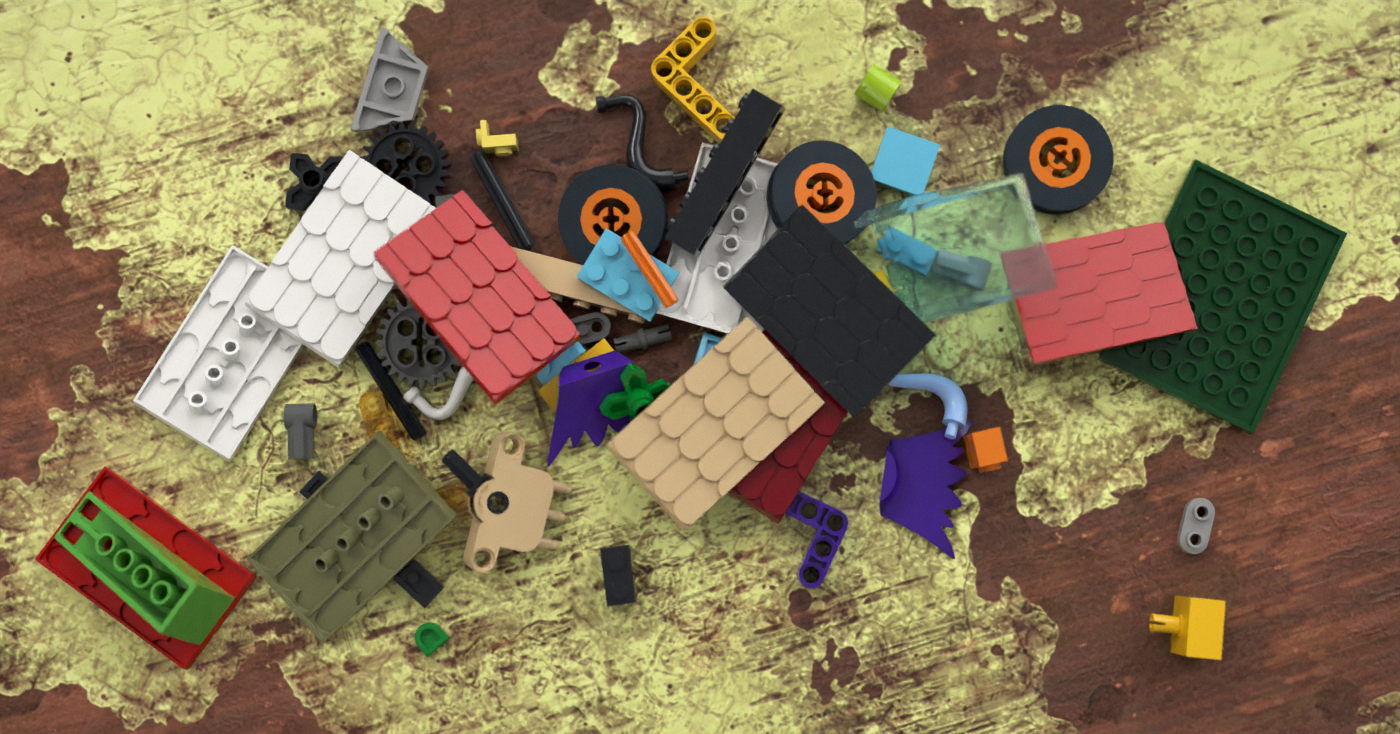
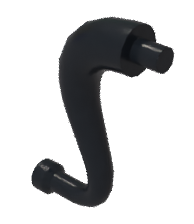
M631 95L595 97L598 113H603L609 108L629 106L633 110L634 118L626 151L627 167L646 175L655 183L660 192L676 190V184L689 182L687 171L673 173L672 168L657 169L647 163L643 152L646 113L639 99Z

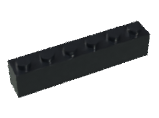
M753 88L749 94L745 93L738 104V108H740L735 119L730 118L723 130L725 133L721 143L717 142L709 153L711 160L706 168L702 167L698 171L694 179L696 183L691 193L687 192L680 203L681 211L677 217L673 216L665 229L668 232L665 236L666 239L697 257L700 256L785 112V108L781 104Z

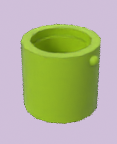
M873 64L854 95L883 112L902 81Z

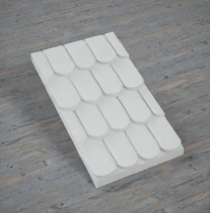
M702 142L688 192L691 193L696 185L694 179L698 171L702 167L706 168L711 160L709 153L714 145ZM760 158L756 159L699 257L672 243L666 265L680 273L671 287L678 298V302L669 308L661 304L656 313L729 333L742 320L748 317L761 332L764 330L723 286L777 230L767 206V186L770 176L778 163Z
M349 150L302 216L297 227L273 258L268 269L252 289L245 301V305L337 368H340L396 286L394 281L374 258V251L386 245L387 242L427 214H430L436 207L430 205V203Z
M233 245L133 400L134 405L170 425L229 463L254 427V423L274 395L276 388L304 346L245 305L250 292L268 269V266Z

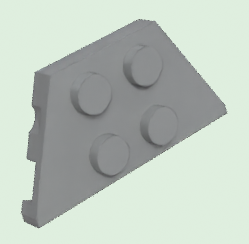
M381 27L352 122L351 130L356 133L389 127V124H392V126L399 125L401 121L404 124L414 122L428 76V66L413 55L405 45L401 44L383 27Z

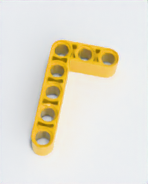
M700 17L694 20L654 60L651 70L655 84L716 142L721 143L725 133L718 132L717 128L721 124H727L730 118L735 119V117L687 73L715 45L717 40L714 22L707 17ZM705 29L711 32L706 38L697 36L700 30ZM681 49L691 51V54L684 58L677 55ZM663 68H668L672 71L667 77L659 76L658 72ZM681 87L692 89L690 94L686 96L677 93ZM702 105H708L712 108L705 115L697 112L698 108Z

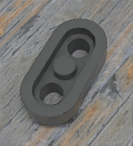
M594 312L570 319L575 325L576 330L580 333L579 343L582 346L599 342L603 338L606 339L610 334V321L602 313ZM594 323H600L602 325V330L600 332L592 331V325Z

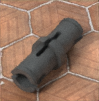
M668 323L644 331L643 328L637 329V333L613 338L616 350L620 354L641 348L643 351L648 350V346L672 340Z

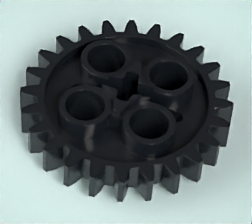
M401 121L397 130H395L392 124H389L388 133L378 129L380 138L376 139L370 136V140L374 145L372 147L363 146L368 156L360 158H363L377 169L384 163L392 164V170L387 175L400 184L405 181L413 182V189L411 191L432 205L430 197L440 196L437 191L438 188L447 189L442 179L451 178V175L444 171V169L452 167V164L449 161H443V159L449 156V152L447 150L439 151L445 145L443 141L434 142L437 137L436 133L432 132L427 135V128L424 125L417 131L415 122H412L409 129H406L405 124ZM403 142H409L411 144L410 150L405 154H399L397 151L398 146ZM418 149L423 150L421 154L415 156ZM424 160H430L432 162L431 169L427 172H420L418 169L419 164ZM401 164L409 165L410 171L402 170L400 168Z

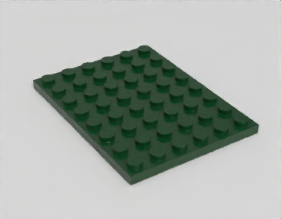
M1195 159L1192 161L1163 222L1169 234V240L1177 260L1179 272L1194 313L1197 330L1105 349L1101 351L1098 360L1248 434H1254L1347 233Z

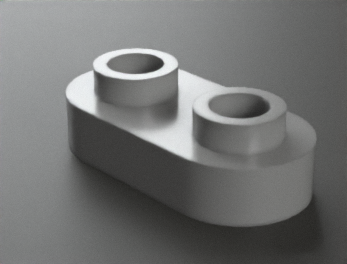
M1205 498L1189 500L1183 510L1177 543L1182 551L1189 554H1198L1204 551L1208 545L1215 508ZM1199 507L1205 510L1203 517H1199L1197 514ZM1193 534L1198 537V542L1195 545L1190 541V537Z

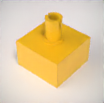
M1174 596L1173 616L1152 613L1149 621L1161 622V625L1149 624L1150 632L1172 633L1170 653L1187 657L1221 660L1225 601Z

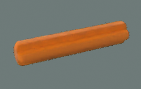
M629 231L621 237L622 243L664 307L669 308L677 303V296L635 232Z

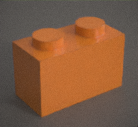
M1000 427L963 436L970 469L978 468L979 473L1000 469V463L1008 461Z

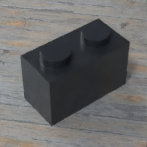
M630 545L600 548L607 606L636 603Z

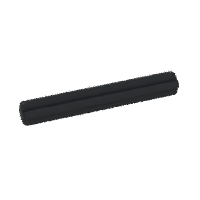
M483 150L475 152L470 156V160L516 245L522 250L527 251L535 245L486 153Z
M363 342L355 348L356 353L411 439L417 441L426 435L425 429L407 401L403 398L404 396L388 374L386 368L381 365L382 362L370 343Z

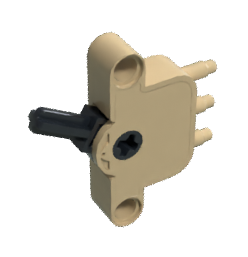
M501 432L493 438L485 471L479 474L455 450L448 451L442 458V463L466 486L463 491L467 494V506L473 518L463 559L469 568L478 572H488L494 567L500 547L529 552L536 547L556 550L559 546L557 541L542 537L546 520L553 522L565 521L566 516L564 513L549 509L553 492L569 495L572 493V487L565 483L554 481L543 470L521 465L525 444L521 436L515 433ZM510 438L513 442V447L510 452L506 453L503 444L506 439ZM493 496L496 497L495 502L497 503V505L495 507L492 506L493 502L491 498ZM483 551L485 559L481 564L476 565L475 556L478 552Z

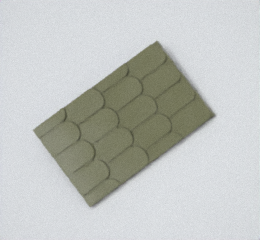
M379 431L273 532L247 560L323 644L365 606L458 515L431 485L427 484L428 482L408 463V460L389 442V439Z

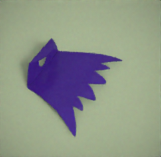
M611 351L562 368L559 376V395L548 454V467L555 460L569 437L571 438L573 448H575L579 444L584 431H586L591 441L598 447L605 437L608 425L619 433L630 423V415L614 420L603 415L600 410V405L608 394L625 391L620 376L628 364L634 365L630 359L616 351ZM599 365H601L600 368H599L598 370H596V371H592V372L586 371V370H591V369L596 368V367H598Z
M974 420L966 422L965 428L958 430L956 439L946 438L944 436L946 429L919 436L893 439L890 441L886 453L880 495V515L924 537L953 559H955L952 546L941 526L953 528L954 525L942 510L962 506L958 496L947 486L961 480L966 475V472L948 463V461L957 458L964 452L963 448L952 446L965 435Z

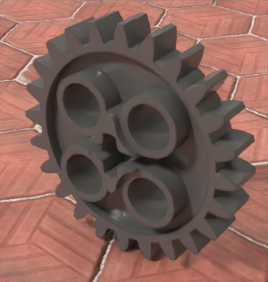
M408 299L407 306L402 302H397L399 311L388 309L387 311L391 319L381 318L380 321L386 327L376 331L383 335V339L375 341V344L383 346V350L379 351L377 355H385L387 358L381 365H391L392 368L388 374L391 376L399 373V383L408 378L409 387H413L417 380L420 388L426 387L427 380L432 387L437 386V377L442 382L448 381L446 372L455 375L456 370L453 365L462 366L438 335L432 334L430 325L425 319L423 331H421L420 317L422 316ZM406 320L411 321L414 325V331L410 336L405 335L402 331V325ZM417 339H427L428 344L423 347L422 345H417ZM407 348L414 353V360L411 364L404 362L402 357L404 350ZM435 348H438L443 355L439 364H435L430 358L431 351ZM422 353H423V359H424V362H425V366H424V367H421V366H420V361H421Z

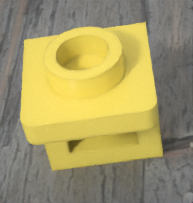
M480 120L481 128L476 129L477 145H482L485 153H495L496 156L512 155V151H519L518 139L515 134L489 136L487 121Z

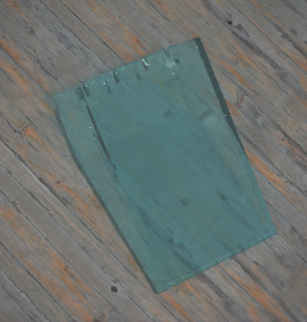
M1023 173L907 197L866 211L854 222L855 229L872 224L875 234L885 232L886 236L878 238L877 242L883 260H894V263L886 265L892 287H903V289L895 291L894 294L924 323L1058 287Z

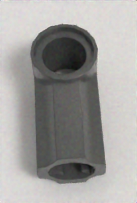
M285 404L284 426L288 430V459H314V429L317 426L316 404Z

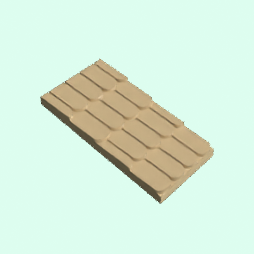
M747 317L605 446L683 531L697 521L760 461L765 459L790 434L799 428L824 404V401Z

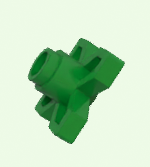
M630 363L620 376L625 391L608 394L601 403L600 410L603 415L614 420L630 415L632 421L672 384L663 379L647 384L644 370Z

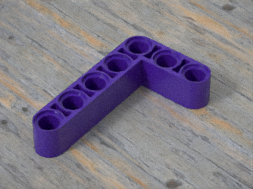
M799 491L785 515L816 529L797 571V579L803 586L815 588L823 582L849 523L847 516L842 511ZM806 502L812 503L816 508V514L811 519H807L801 514V507ZM833 514L838 515L842 520V525L837 531H832L827 526V519ZM822 540L826 541L830 546V551L825 557H820L815 552V545ZM812 566L818 571V578L813 583H807L803 578V571L807 567Z

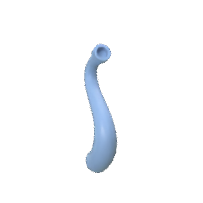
M898 374L888 384L893 387L927 390L939 396L944 404L942 422L947 426L944 435L946 438L956 439L958 430L965 428L968 413L967 400L962 389L954 381L937 374Z

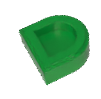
M434 622L422 624L415 632V642L426 657H429L450 639L443 628Z

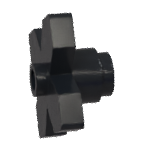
M292 153L289 170L299 178V184L287 191L285 207L288 210L304 212L313 203L323 189V185L344 157L330 156L320 167H317L308 154Z

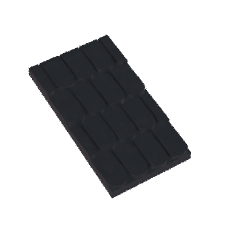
M803 204L723 286L854 418L936 336L904 302Z

